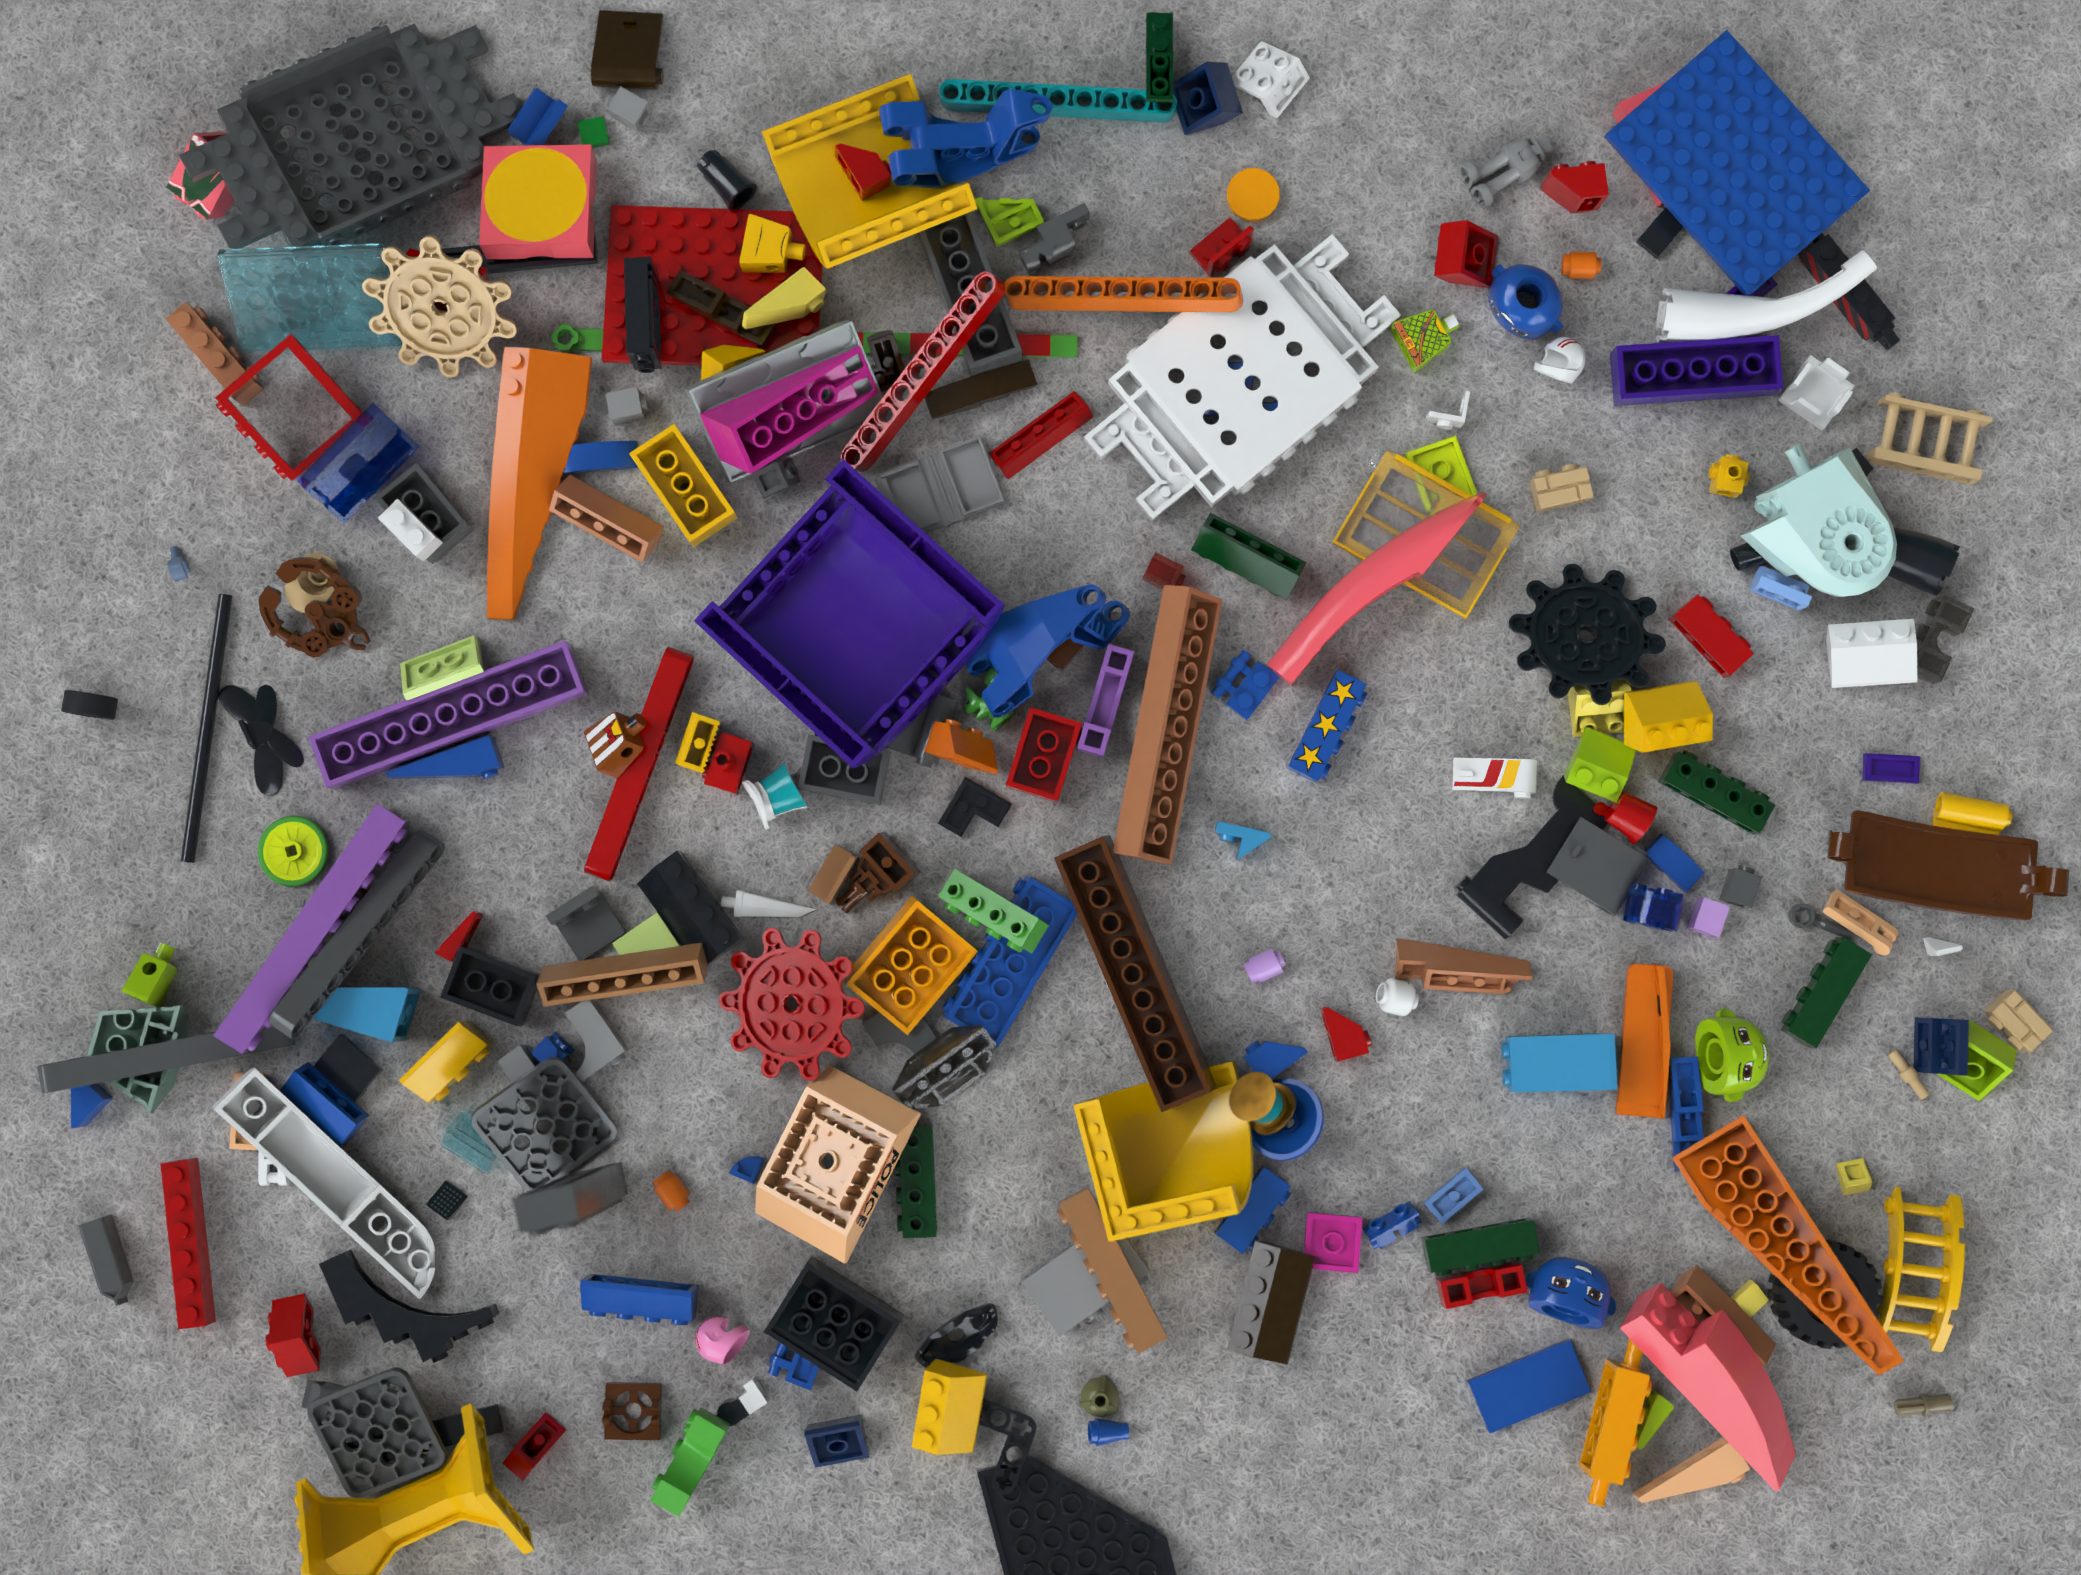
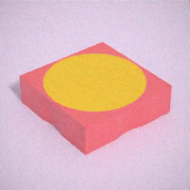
M592 145L484 146L479 246L486 259H525L534 256L593 258L595 229L593 202L596 195L597 158Z

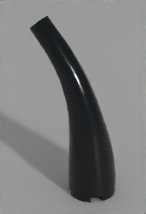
M1893 527L1897 540L1896 560L1888 576L1937 596L1943 589V587L1939 586L1940 580L1944 581L1946 577L1950 576L1959 555L1956 551L1959 550L1960 546L1939 537ZM1748 543L1730 549L1732 562L1738 571L1764 562V558Z

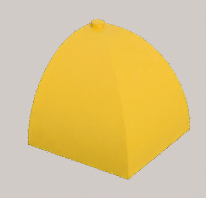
M1236 1060L1209 1066L1218 1087L1217 1089L1162 1113L1149 1082L1104 1094L1073 1105L1109 1242L1239 1214L1244 1209L1252 1186L1253 1146L1250 1121L1237 1118L1231 1111L1229 1104L1231 1090L1240 1079Z

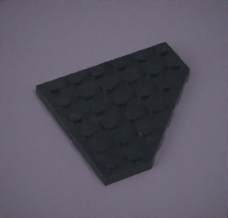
M1032 1456L1027 1457L1015 1491L1007 1495L1000 1494L993 1488L992 1478L997 1465L977 1470L1004 1575H1177L1166 1534ZM1020 1458V1459H1016V1460H1012V1461H1010V1462H1011V1463H1017V1462H1019V1461L1021 1460V1458ZM1005 1463L1002 1464L1001 1469H1007L1006 1474L997 1480L1001 1484L1000 1489L1002 1490L1006 1486H1012L1013 1482L1009 1480L1011 1471L1015 1474L1018 1471V1468L1010 1467Z

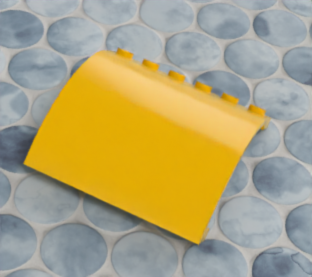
M910 73L761 131L774 168L795 217L812 250L826 269L978 209L968 182L960 185L954 183L941 189L904 187L894 185L892 176L888 188L862 201L835 158V145L839 143L875 152L882 161L886 160L888 164V156L892 152L911 149L909 140H903V137L884 135L879 114V108L887 103L920 101Z

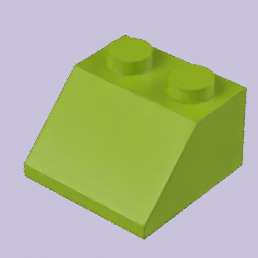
M1586 726L1564 772L1565 782L1617 803L1628 779L1636 750L1625 746L1624 741Z
M1970 1020L1968 1076L1937 1075L1980 1101L2014 1071L2017 1049Z

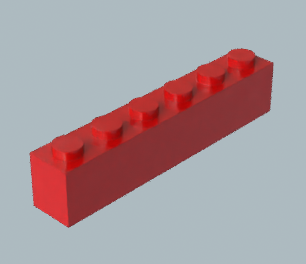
M198 1158L160 1163L178 1330L207 1326L216 1322L199 1160Z

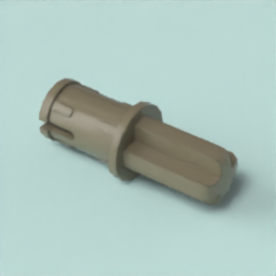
M1948 1393L1934 1396L1920 1394L1917 1398L1896 1400L1894 1409L1898 1416L1922 1414L1926 1417L1929 1413L1951 1412L1953 1410V1402Z

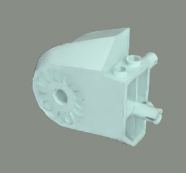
M1801 444L1786 450L1784 453L1787 455L1796 475L1756 496L1755 510L1764 517H1767L1768 521L1741 535V537L1784 576L1788 577L1797 574L1812 587L1823 593L1836 597L1860 595L1876 588L1888 576L1896 560L1897 540L1892 522L1851 449L1848 448L1840 451L1814 466H1811Z

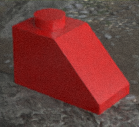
M842 143L835 145V158L862 201L890 186V166L886 160L882 161L877 153Z
M1328 1007L1320 1008L1336 1062L1369 1053L1368 1047L1372 1046L1367 1030L1363 1031L1362 1026Z
M545 1412L511 1450L502 1464L520 1480L524 1481L564 1434L566 1429Z

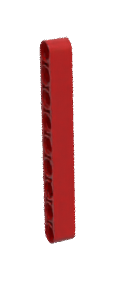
M981 272L973 279L841 452V461L844 459L859 472L867 471L872 467L1001 300L1006 290L1005 283L1001 278L989 272ZM993 280L992 289L986 293V285ZM976 302V309L970 314L969 308ZM959 324V332L953 336V328ZM942 346V354L936 357L937 348ZM925 367L926 374L920 379L919 373ZM909 389L908 398L903 400L904 391ZM892 410L893 417L887 422V414ZM875 431L876 439L873 443H871L870 437L871 434ZM859 452L860 460L855 464L854 457Z
M669 646L666 648L641 713L647 722V725L639 732L644 745L643 750L616 780L588 855L584 873L609 882L613 879L692 668L694 655Z

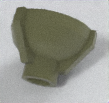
M1101 1375V1377L1093 1378L1082 1388L1081 1401L1079 1402L1080 1407H1084L1089 1414L1096 1417H1104L1112 1412L1116 1413L1118 1410L1119 1392L1116 1385L1109 1379H1106V1376ZM1104 1396L1106 1399L1105 1403L1102 1405L1095 1402L1096 1397Z

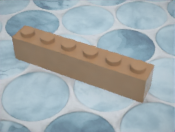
M702 943L542 966L537 987L545 1007L701 984L705 981L708 963Z
M1087 1186L1059 1202L1061 1209L1057 1210V1213L1064 1226L1068 1223L1070 1224L1074 1232L1070 1237L1076 1249L1082 1248L1087 1256L1083 1262L1090 1275L1096 1273L1100 1281L1096 1286L1103 1300L1109 1298L1113 1305V1308L1109 1311L1117 1325L1122 1322L1126 1333L1122 1335L1129 1349L1131 1350L1135 1347L1139 1354L1167 1339V1334L1117 1240L1108 1241L1101 1210L1089 1187Z

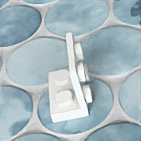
M1262 41L1235 72L1232 79L1236 88L1259 98L1269 115L1277 119L1310 77L1299 58Z

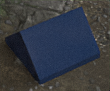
M862 1414L808 1424L804 1431L815 1468L869 1458Z

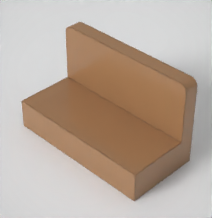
M835 844L808 892L832 905L859 858Z

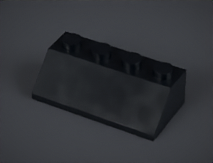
M675 851L656 865L637 883L681 946L702 943L708 966L744 940L741 933L681 851Z

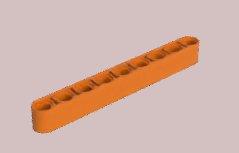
M1013 276L1004 282L1006 286L1004 296L1008 305L1014 310L1231 313L1239 310L1244 302L1241 286L1233 278ZM1016 291H1021L1018 295H1012ZM1048 291L1045 295L1038 296L1039 293ZM1067 292H1074L1070 296H1064ZM1094 292H1101L1097 296H1091ZM1121 292H1128L1122 297L1117 296ZM1148 292H1154L1150 297L1144 296ZM1176 292L1181 293L1177 297H1171V295ZM1201 293H1209L1205 297H1197ZM1228 293H1235L1233 297H1224Z

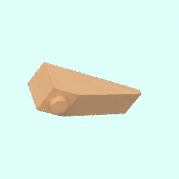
M1722 1437L1634 1491L1633 1495L1638 1501L1644 1503L1729 1482L1735 1483L1745 1477V1472L1750 1470V1467L1735 1448Z

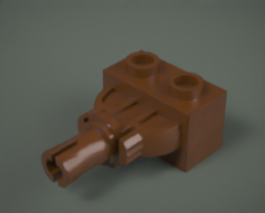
M880 832L859 850L862 857L859 860L857 871L850 877L852 881L856 882L836 900V903L839 907L843 906L841 909L848 914L867 895H869L867 898L873 901L879 894H888L892 891L897 892L904 889L921 871L886 832Z

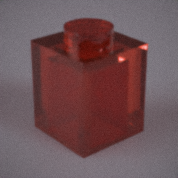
M1155 552L1142 580L1163 590L1164 585L1182 586L1186 575L1182 574L1184 570L1183 565Z

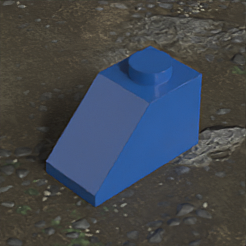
M1256 1040L1244 1049L1247 1054L1243 1056V1059L1253 1072L1265 1073L1272 1079L1307 1054L1308 1051L1304 1047L1263 1041L1260 1044Z

